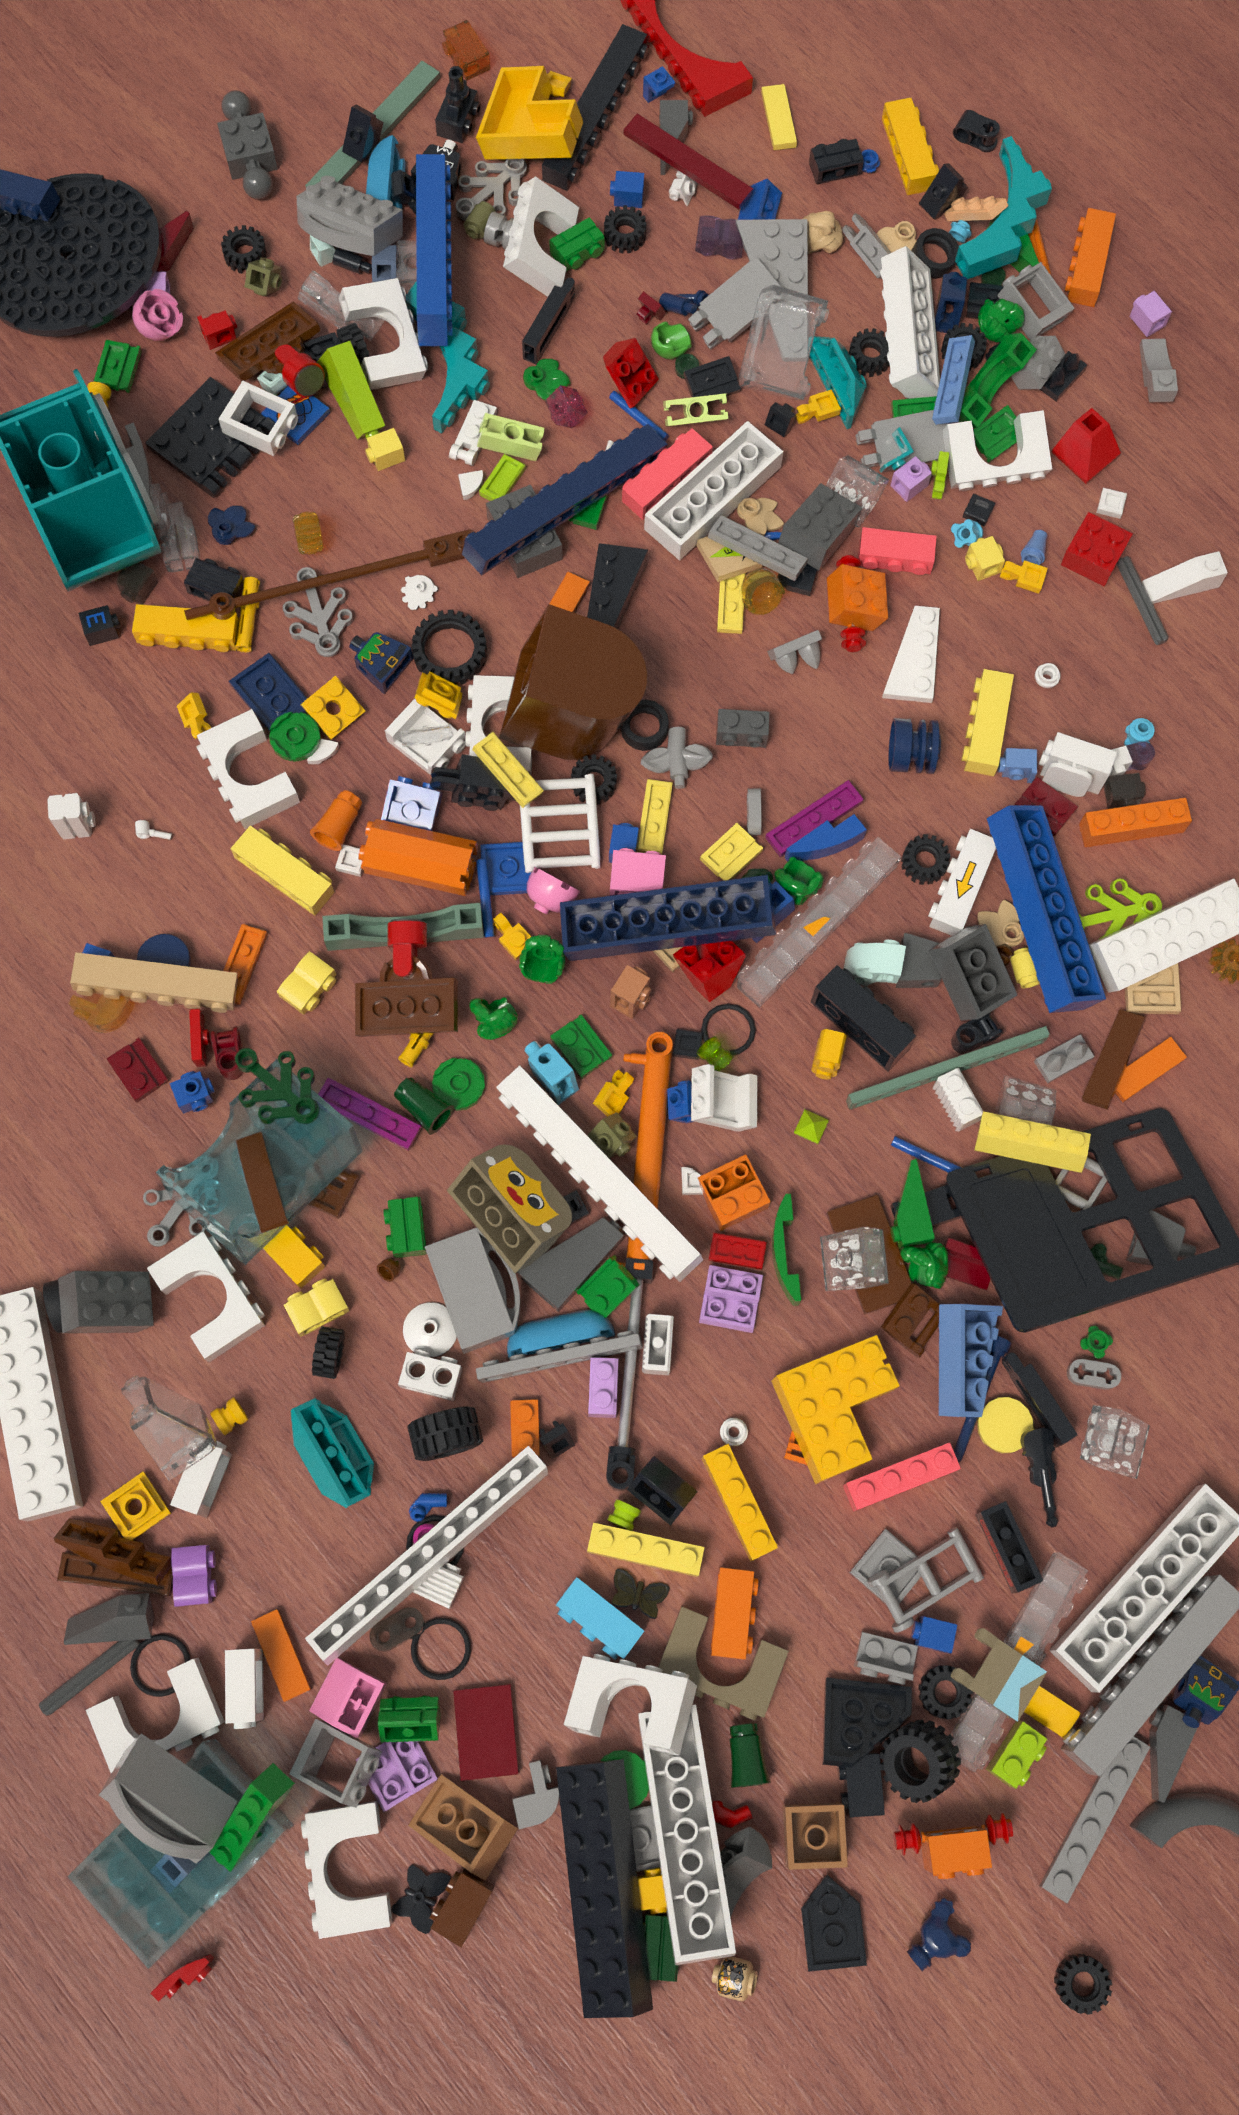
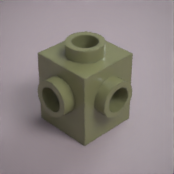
M260 258V260L248 263L244 287L253 290L254 293L261 296H268V294L277 292L282 284V267L274 265V261L268 258Z
M617 1112L603 1118L588 1134L593 1143L609 1159L616 1155L619 1157L624 1156L631 1150L630 1144L637 1137L629 1124Z

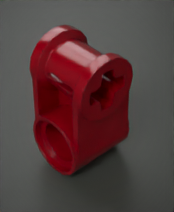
M238 1026L223 1032L211 1031L216 1065L225 1079H238L242 1076L243 1072L239 1070L237 1064L231 1069L224 1068L227 1062L235 1061L237 1052L242 1049Z

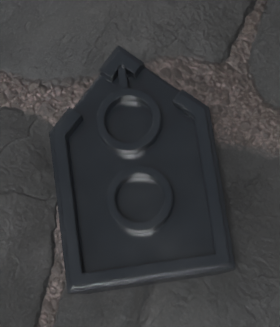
M826 1874L801 1908L808 1972L867 1966L860 1903Z

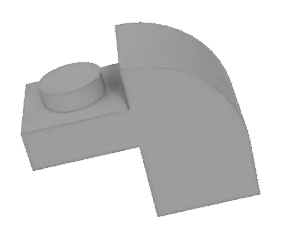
M541 1759L529 1762L535 1792L513 1798L519 1829L543 1823L553 1814L558 1804V1786L547 1789L546 1784L551 1783L548 1764L542 1766Z

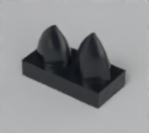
M1068 351L1039 390L1057 402L1085 372L1087 364L1080 360L1078 353L1072 354Z

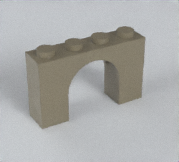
M681 1607L658 1668L662 1669V1673L671 1675L672 1671L688 1674L689 1680L697 1685L695 1693L697 1697L702 1698L705 1693L715 1697L713 1703L729 1710L732 1704L741 1708L740 1715L756 1721L757 1716L764 1718L789 1651L760 1640L746 1675L732 1685H715L701 1674L696 1661L697 1647L708 1617Z

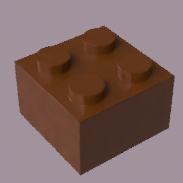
M465 1868L461 1874L456 1871L445 1891L450 1893L446 1901L440 1898L430 1916V1919L434 1921L430 1929L457 1946L462 1947L495 1886L472 1874Z

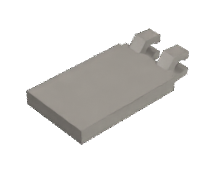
M756 256L700 302L698 307L700 310L695 312L688 320L696 332L708 322L712 324L714 328L703 336L705 344L711 350L722 342L723 339L724 341L727 339L729 342L734 340L787 295Z
M934 410L874 422L871 425L872 429L858 431V434L855 435L857 445L875 442L877 453L864 455L860 459L862 469L877 466L881 468L884 464L902 454L892 437V433L899 427L914 451L905 459L906 463L915 456L924 463H931L933 460L937 461L939 452H945L942 430L948 423L935 425L932 419ZM891 467L890 469H888V470H886V471H884V472L892 471L893 469H892V467Z

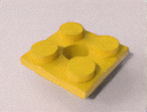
M429 671L428 675L422 672L414 698L417 703L424 707L431 706L437 709L443 717L456 719L463 693L460 692L461 687Z
M336 676L301 704L330 740L365 712V709ZM328 703H336L340 708V712L336 715L329 714L326 710Z
M141 1472L100 1501L124 1539L132 1541L171 1514L145 1472ZM134 1499H139L142 1503V1509L137 1515H131L128 1511V1505Z

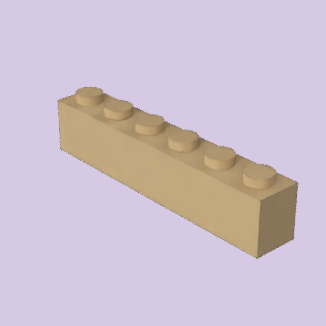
M75 952L70 983L73 991L84 996H92L93 993L104 994L103 996L109 999L128 997L132 1001L139 1003L152 1000L164 1006H173L176 1003L184 1004V1007L189 1009L208 1007L212 1011L225 1013L227 1010L234 1011L238 977L235 972Z

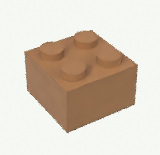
M839 1802L782 1805L785 1864L788 1870L848 1867L844 1804Z

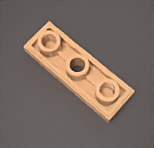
M989 196L985 199L974 197L968 200L961 197L951 203L952 207L946 211L945 216L947 221L992 220L1008 207L1006 198H994V196Z

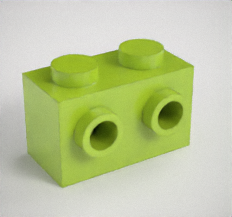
M1015 1722L986 1770L1009 1787L1015 1789L1018 1785L1022 1787L1031 1775V1771L1028 1769L1033 1761L1038 1762L1047 1749L1044 1745L1047 1738L1025 1722Z

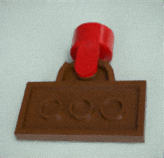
M294 301L215 352L218 360L241 382L252 378L261 370L273 374L282 373L285 384L301 397H309L315 394L323 385L325 378L323 368L311 356L305 353L303 342L311 339L321 331L319 324Z
M410 918L391 920L387 924V946L393 948V959L384 963L380 971V982L355 983V1036L458 1032V979H433L431 970L426 962L417 957V949L427 947V923L420 919Z

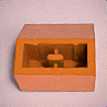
M746 1154L697 1178L707 1206L720 1232L768 1209L771 1203Z

